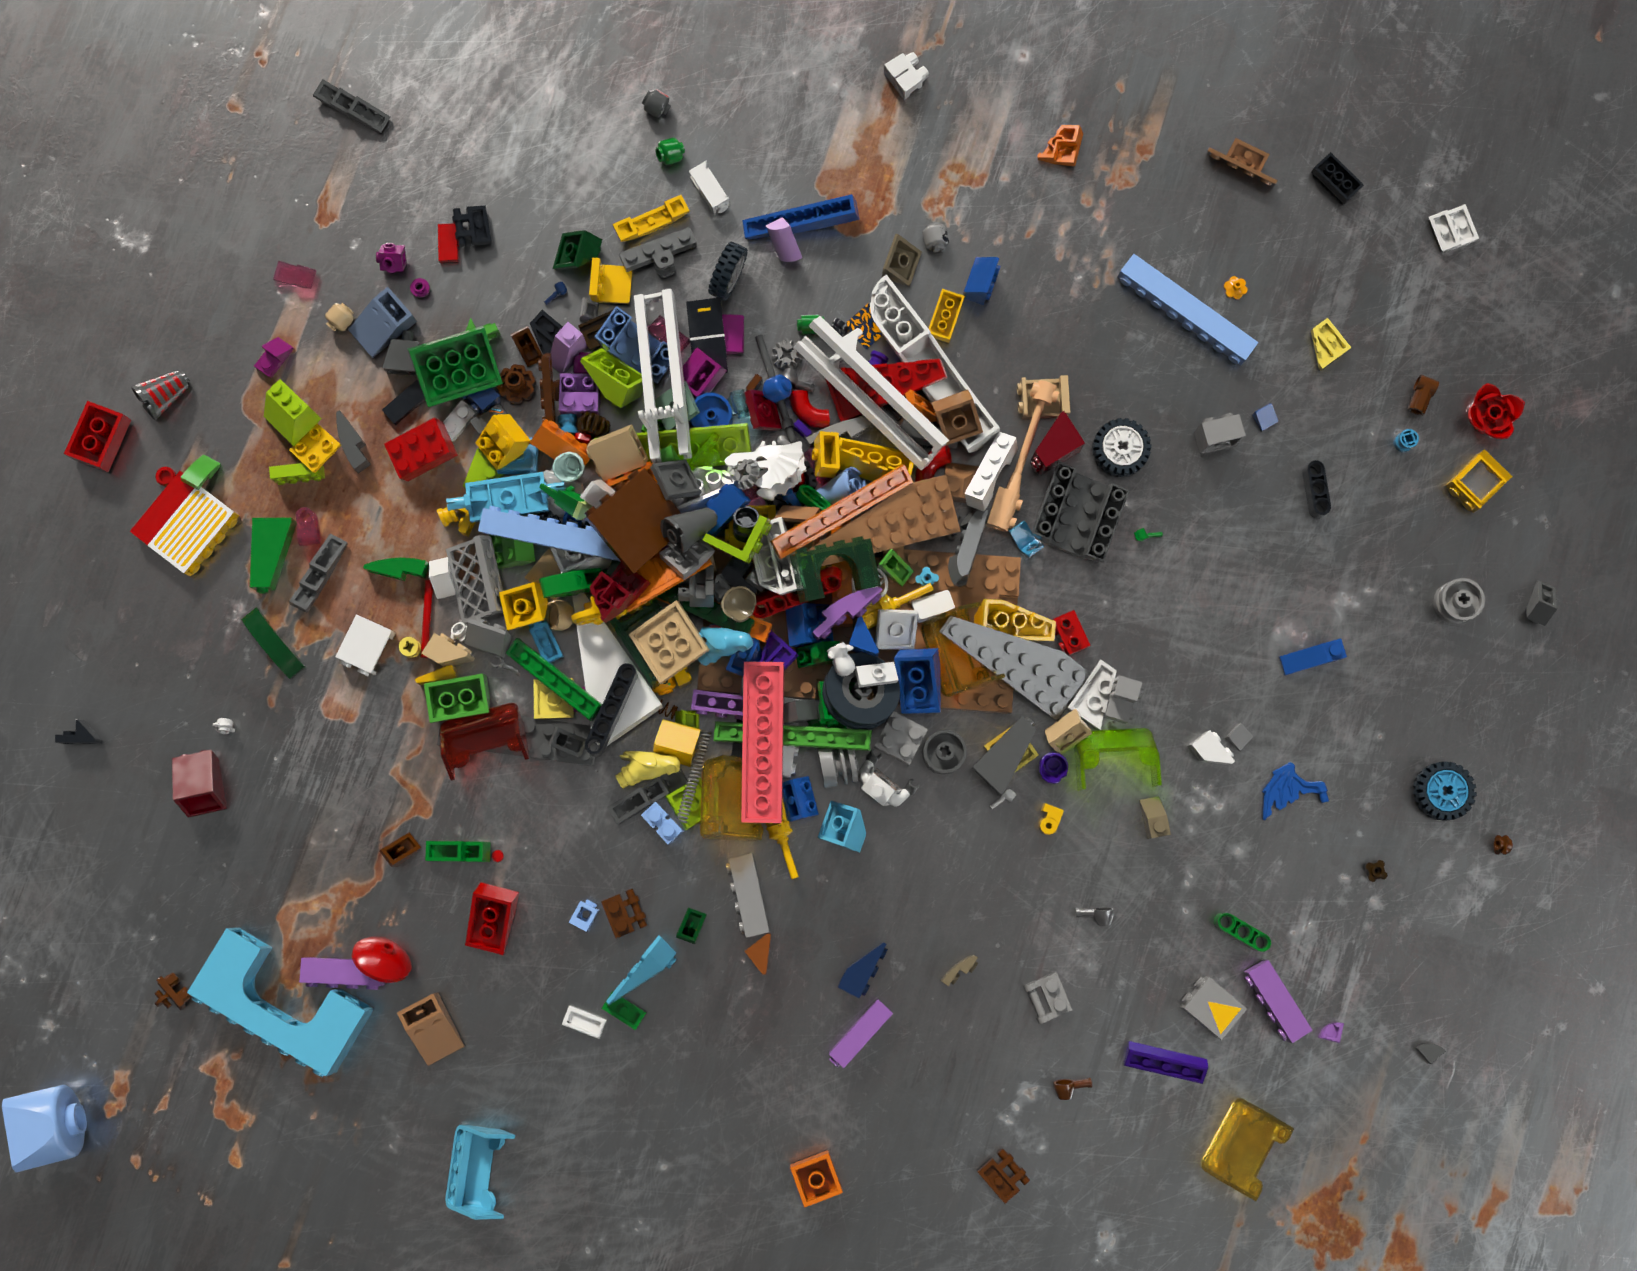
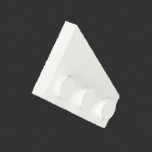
M1099 660L1067 709L1070 711L1077 709L1083 720L1096 729L1101 730L1117 670L1104 661Z

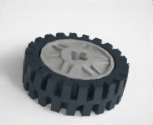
M732 241L726 245L712 273L713 276L708 289L710 295L721 298L724 301L730 297L744 268L748 254L747 248Z

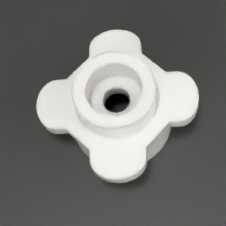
M462 622L454 624L451 628V639H458L460 642L465 641L467 626Z
M219 718L217 723H213V727L220 734H229V732H235L236 730L233 728V721L230 719Z

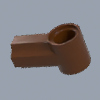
M1422 374L1419 375L1414 384V394L1408 407L1410 413L1422 416L1425 414L1431 397L1434 396L1438 389L1439 381Z

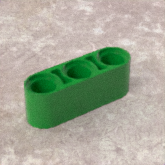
M1219 913L1215 916L1214 925L1218 930L1252 950L1265 952L1271 947L1269 936L1232 914ZM1224 916L1229 920V924L1225 928L1221 925V919ZM1240 927L1246 929V935L1243 938L1238 934ZM1258 937H1261L1264 940V944L1261 948L1257 947L1256 940Z

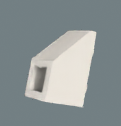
M1211 730L1206 731L1188 745L1200 762L1230 765L1235 762L1232 758L1234 757L1233 753L1227 747H1223L1220 743V737L1217 733L1211 732Z

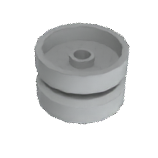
M1458 578L1442 585L1437 589L1433 598L1435 613L1441 620L1450 624H1460L1474 619L1481 613L1485 604L1482 588L1476 582L1467 578Z

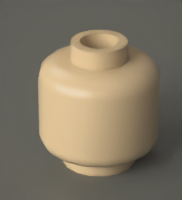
M335 303L325 314L328 320L326 324L333 331L338 329L343 332L354 321V312L344 303Z

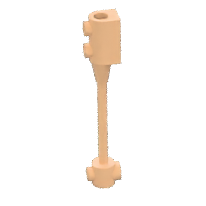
M1040 380L1038 383H1033L1029 396L1033 397L1032 400L1037 405L1015 470L1010 476L1006 488L999 487L996 492L986 522L987 527L1008 532L1009 528L1012 529L1015 526L1017 518L1013 516L1015 510H1020L1023 500L1019 499L1021 474L1044 405L1050 406L1052 402L1056 403L1059 392L1056 391L1057 386L1050 382Z

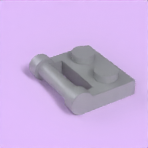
M1057 972L1024 986L1038 1014L1037 1020L1039 1024L1073 1010ZM1039 986L1051 1011L1047 1014L1035 989Z

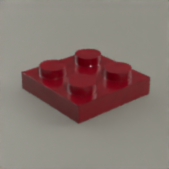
M750 389L744 392L753 429L781 430L782 425L776 403L767 400L763 391Z

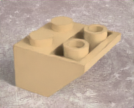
M434 633L422 652L423 655L443 667L450 664L457 666L473 662L475 659L470 655L472 653L471 650L460 643L455 646V641L443 633L440 636Z

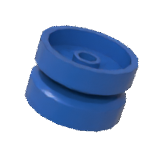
M704 393L695 399L700 413L690 420L693 428L733 424L731 406L722 395Z

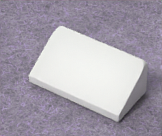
M949 590L925 596L911 602L913 610L919 612L918 623L956 611Z

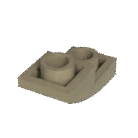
M971 955L961 960L940 981L947 986L950 983L954 985L960 976L958 974L959 970L965 974L968 971L971 973L978 965L976 962L978 957Z

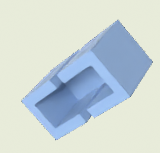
M654 802L641 814L653 829L659 828L656 832L668 845L684 832L672 818L666 819L669 817L668 813L657 802Z

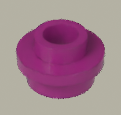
M417 278L412 281L410 290L414 296L424 297L429 293L430 286L425 279ZM418 285H423L422 289L417 290L416 288Z

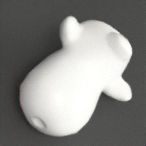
M844 642L827 650L828 657L833 659L832 663L835 671L840 676H848L855 670V663L848 655V651L853 650L854 647L846 645Z

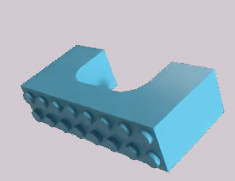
M239 927L226 928L187 992L192 996L191 999L199 1004L205 1003L209 1006L208 1009L219 1015L221 1013L225 1015L228 1022L234 1025L238 1023L243 1026V1030L246 1033L258 1035L263 1043L269 1046L273 1044L278 1047V1052L281 1054L293 1056L298 1064L305 1067L308 1065L313 1068L312 1072L316 1075L323 1077L336 1073L375 1008L339 988L330 990L310 1022L303 1023L263 1000L255 989L256 974L272 947Z

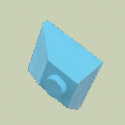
M830 801L817 838L860 853L866 837L861 810Z

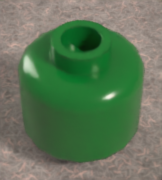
M672 137L660 141L655 152L659 162L671 165L682 160L685 148L682 142Z

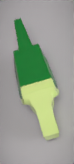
M542 483L540 484L539 488L552 497L557 506L576 520L584 519L586 517L584 513L592 507V505L580 498L581 494L576 493L573 486L567 487L565 491H556Z

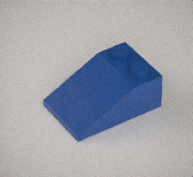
M938 648L899 650L894 657L900 685L901 713H940L941 667Z

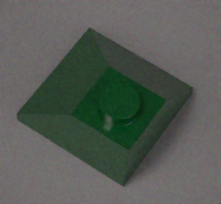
M586 230L562 233L552 269L577 268L588 263L592 258H597L601 251L603 239Z

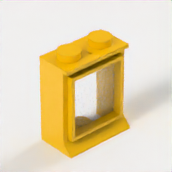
M1484 449L1445 486L1451 495L1458 497L1463 502L1462 504L1467 510L1474 513L1513 476Z

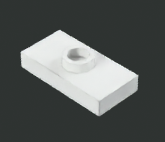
M894 662L856 666L855 668L859 688L898 682Z

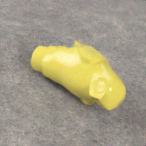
M625 751L623 755L619 756L622 760L629 761L630 763L622 767L621 772L616 774L615 777L624 789L629 785L634 786L644 780H652L664 774L671 775L679 772L680 761L673 755L656 752Z

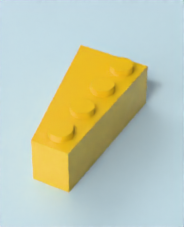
M839 438L840 470L844 471L849 467H855L861 473L859 477L873 482L903 464L911 476L914 463L899 449Z

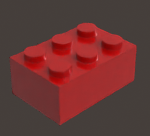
M87 401L64 454L73 460L109 472L131 419L122 413Z
M432 418L384 443L398 477L405 481H410L458 456L443 421L437 418Z

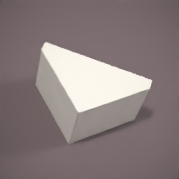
M448 557L429 561V578L437 599L456 595Z

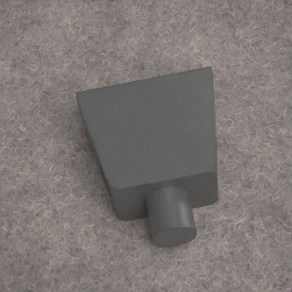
M403 330L401 340H391L383 364V369L387 374L416 376L407 350L420 345L419 342L413 341L414 332Z

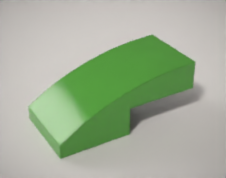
M202 455L181 476V481L199 490L207 478L211 479L220 468L221 463L206 455Z

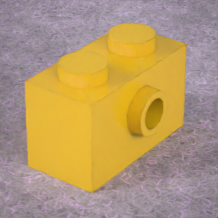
M820 431L815 438L814 449L812 450V460H815V477L834 478L839 471V433Z

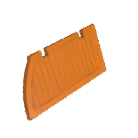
M659 552L636 571V573L651 584L627 608V611L631 612L684 581L660 559ZM708 559L707 562H705L696 572H694L689 577L695 575L696 573L712 565L713 563L711 562V560Z

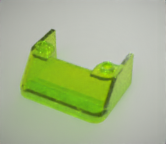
M1133 728L1091 731L1092 734L1074 746L1077 791L1086 789L1085 769H1093L1099 764V752L1138 750L1141 763L1150 766L1152 787L1162 785L1160 756L1153 734L1149 729Z

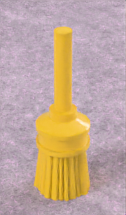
M931 583L899 598H891L885 594L874 605L870 603L866 607L867 611L862 615L868 630L877 625L878 609L897 610L901 608L900 605L934 589Z
M782 799V823H765L767 826L766 831L768 830L769 839L776 840L777 844L780 843L790 877L794 879L799 876L787 842L789 840L788 836L793 830L790 827V822L787 821Z

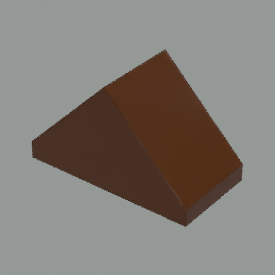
M528 326L510 334L527 367L541 359L543 354Z
M409 832L380 849L379 852L391 867H398L420 850L421 846Z

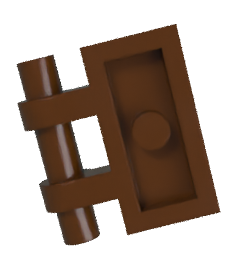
M633 888L625 891L628 897L627 900L623 901L621 894L601 901L616 939L634 932L635 929L632 924L634 922H638L640 929L647 926L646 915L640 908L638 903L640 901L639 897L635 895ZM631 905L635 916L629 917L626 906Z
M1002 1148L997 1153L1002 1159L998 1164L991 1158L977 1172L1006 1204L1020 1191L1015 1183L1020 1180L1023 1185H1026L1030 1179L1026 1176V1171L1014 1162V1157L1010 1153L1007 1154ZM1006 1166L1014 1173L1010 1178L1003 1171Z

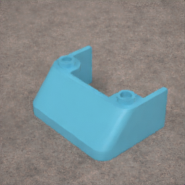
M459 1125L456 1128L445 1197L446 1205L449 1209L474 1220L504 1219L503 1214L494 1211L496 1198L491 1191H488L493 1151L500 1150L505 1143V1139H515V1134L501 1129L471 1125Z

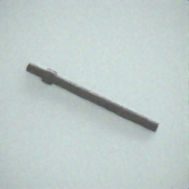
M758 335L755 339L768 378H772L776 375L763 335ZM784 400L777 402L783 420L781 423L792 444L797 442L793 429L794 423L792 418L789 417Z

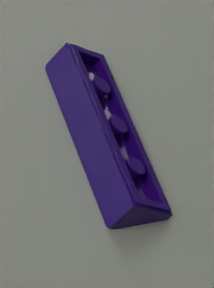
M1129 1041L1124 1066L1200 1084L1204 1082L1208 1071L1207 1059Z

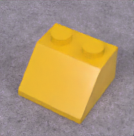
M532 582L499 592L508 631L545 620L548 600L543 596L540 583Z

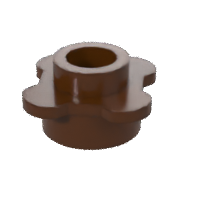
M1497 835L1494 841L1495 854L1499 855L1502 853L1507 855L1510 853L1513 847L1512 840L1507 835L1503 837Z

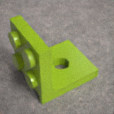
M762 515L759 516L743 550L707 533L703 541L747 563H751L754 554H759L763 543H761L763 536H768L772 525H770L771 520Z

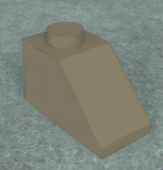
M1159 796L1139 800L1147 839L1171 835L1167 814Z

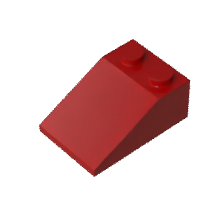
M480 883L472 896L465 946L504 955L516 912L519 892Z

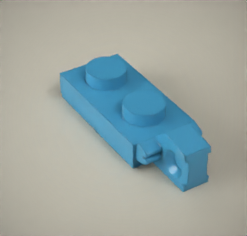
M546 619L529 625V631L542 657L550 663L564 657Z

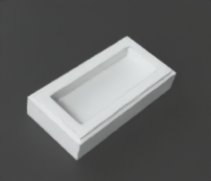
M569 1005L562 1025L600 1039L607 1019Z

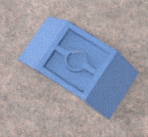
M616 306L594 338L607 352L641 373L637 324L631 321L632 317ZM648 333L653 382L658 384L670 366L668 345L665 341L660 342Z

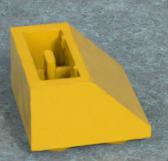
M497 414L491 417L475 443L494 468L500 470L520 457L531 440L510 414Z

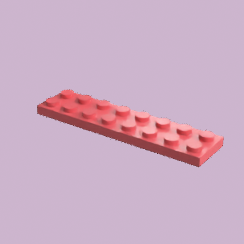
M744 662L741 822L782 823L784 662Z

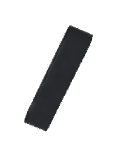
M625 663L618 668L586 739L585 749L593 757L601 756L604 753L637 680V671L632 664ZM629 669L633 671L631 677H623V672L625 670ZM617 688L625 689L622 696L614 694ZM609 706H616L617 709L614 714L606 713ZM601 724L608 725V730L605 733L598 732ZM593 742L600 743V748L597 751L590 750V745Z

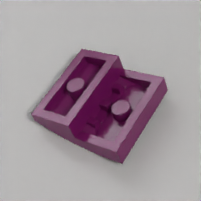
M722 314L726 355L744 353V316Z

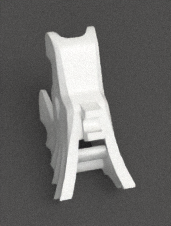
M762 441L761 445L754 452L732 453L725 459V464L728 466L727 472L732 476L735 475L734 470L738 468V463H742L743 459L755 460L759 468L764 469L760 471V478L755 483L756 486L760 487L757 495L771 501L775 499L777 494L785 496L789 488H794L795 485L802 482L801 474L807 471L804 465L805 458L801 441L787 445H776V441H772V445H766V442Z

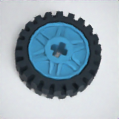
M1437 762L1426 766L1417 775V781L1413 785L1415 786L1413 794L1416 795L1414 800L1418 802L1419 809H1422L1423 813L1429 815L1430 818L1443 821L1460 818L1471 810V805L1476 801L1474 800V797L1477 796V792H1474L1476 784L1472 782L1474 779L1468 775L1470 772L1464 770L1461 765H1456L1454 762ZM1445 787H1446V789H1447V790L1445 791V792H1447L1446 795L1443 794L1444 790H1443L1442 788H1445Z

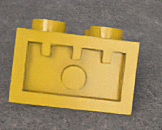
M592 258L589 290L591 300L600 303L630 304L632 271L626 272L624 266L602 265L600 258Z
M317 423L289 451L313 473H316L341 447V444Z

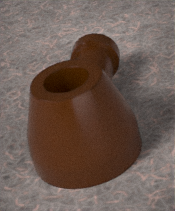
M1091 1078L1075 1081L1070 1079L1054 1081V1089L1060 1100L1071 1099L1074 1089L1092 1088Z

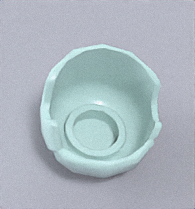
M565 452L555 458L552 468L554 475L560 481L572 482L583 475L585 465L583 459L577 453Z

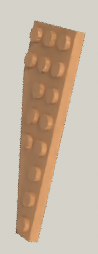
M942 475L909 484L809 548L808 551L813 569L961 532L947 476Z

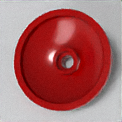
M368 937L359 940L352 950V960L355 966L363 974L376 981L385 983L399 982L404 980L411 971L412 964L407 952L392 940L382 937Z

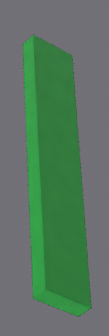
M516 637L505 654L589 721H593L598 715L602 703L520 638Z

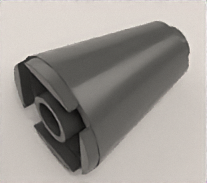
M703 508L665 517L660 522V528L663 537H668L670 541L667 544L674 553L680 555L689 550L716 526L718 517L714 510Z

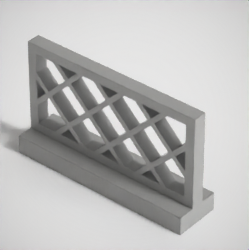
M478 535L470 541L446 549L462 623L467 624L469 619L475 620L476 617L482 619L497 613H503L499 592H502L503 588L491 536ZM475 544L476 553L472 556L468 552L471 546ZM455 551L462 553L458 562L454 558L453 552ZM466 556L472 559L469 568L463 566ZM476 563L480 566L478 575L472 572ZM460 569L466 571L463 580H460L458 576ZM470 575L476 578L473 587L467 584ZM480 582L484 583L485 589L483 593L477 591ZM465 587L470 590L467 599L462 594ZM474 594L481 597L477 606L471 603ZM485 600L489 606V611L487 612L481 609ZM470 606L475 610L472 616L468 618L466 611Z

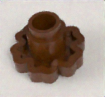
M513 364L510 369L504 368L500 376L503 384L497 386L501 397H507L509 403L520 404L523 399L530 400L535 393L533 386L536 385V379L532 371H526L524 365Z

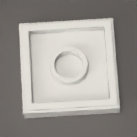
M878 609L875 636L877 648L914 649L919 612L917 610Z

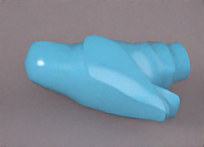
M702 627L699 634L706 639V644L710 651L698 658V661L702 665L707 666L710 663L717 662L721 657L733 655L738 651L744 652L753 646V639L750 634L728 628Z

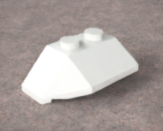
M779 517L771 520L770 525H772L768 536H763L761 540L763 546L759 554H754L753 560L759 585L774 593L784 595L800 590L801 576L795 551L779 559L770 542L787 531L783 518Z

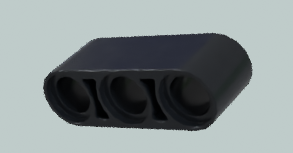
M1314 460L1304 467L1303 480L1309 514L1315 519H1320L1330 512L1331 501L1324 464L1319 460ZM1310 467H1314L1317 470V475L1311 473ZM1313 486L1320 488V494L1313 490ZM1317 504L1323 507V512L1317 510Z

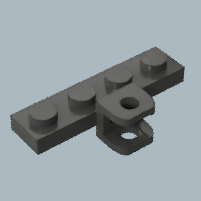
M690 227L620 252L619 257L626 272L653 263L657 274L661 278H665L675 274L673 255L696 247L697 242Z

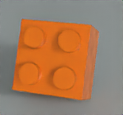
M829 1150L790 1164V1169L804 1208L843 1193Z

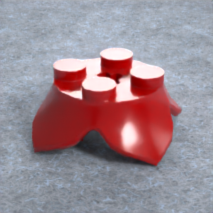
M1486 383L1477 391L1474 403L1468 410L1469 422L1481 434H1487L1496 439H1507L1514 432L1513 423L1522 415L1525 401L1515 395H1502L1498 387ZM1490 412H1491V413L1494 412V413H1495V416L1492 417L1491 414H1490Z

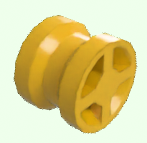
M447 507L437 509L444 527L449 526L451 522L459 521L455 510L448 511Z

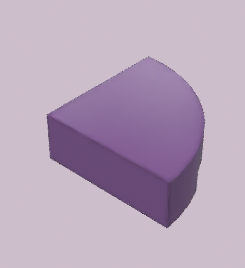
M1335 1022L1326 1025L1321 1030L1318 1038L1340 1043L1344 1023Z

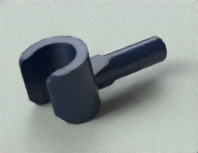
M562 281L554 285L556 291L544 301L546 305L558 296H563L567 293V288Z

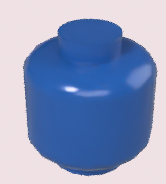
M780 374L767 379L763 385L765 398L774 403L788 398L791 394V381Z

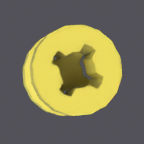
M405 637L399 643V650L404 656L415 658L421 653V644L412 637Z

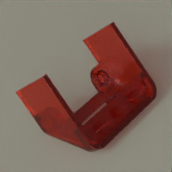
M507 703L490 708V713L447 720L440 727L441 757L451 781L455 780L454 768L464 767L469 762L471 754L507 745L511 751L519 752L522 750L525 760L529 759L528 742L520 711L515 703Z

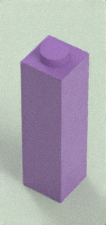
M876 999L829 1052L831 1058L829 1060L837 1068L840 1065L845 1068L893 1013L880 1000Z

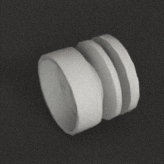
M817 748L825 788L838 786L839 776H842L845 784H848L847 775L850 774L853 783L858 782L859 766L855 750L843 752L842 749H837V753H833V750L829 748Z

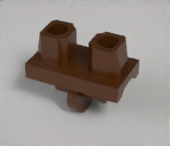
M174 973L164 978L160 976L156 981L165 994L163 995L160 990L155 992L158 998L155 1005L157 1007L164 1005L169 1009L172 1006L169 1002V999H171L181 1011L186 1007L185 1003L192 997L187 993L188 989L184 987L176 993L172 988L180 982L179 978Z

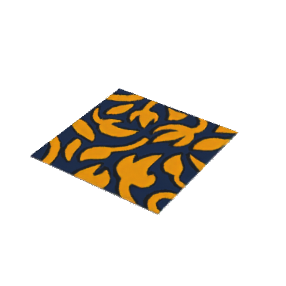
M869 303L846 322L850 328L849 332L857 328L863 331L858 341L866 350L883 335L872 318Z

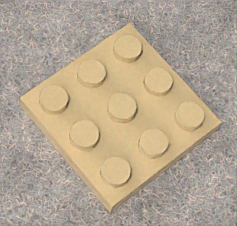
M677 600L629 634L659 684H663L710 651L684 608Z

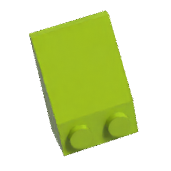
M602 348L581 358L580 362L604 397L610 400L613 405L622 408L641 397L643 383L640 372Z

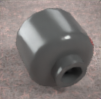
M657 89L649 90L642 101L644 110L656 118L661 117L662 114L666 116L671 107L668 104L669 96Z

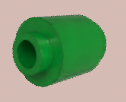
M801 315L800 319H797V331H801V335L816 334L809 325L819 315Z

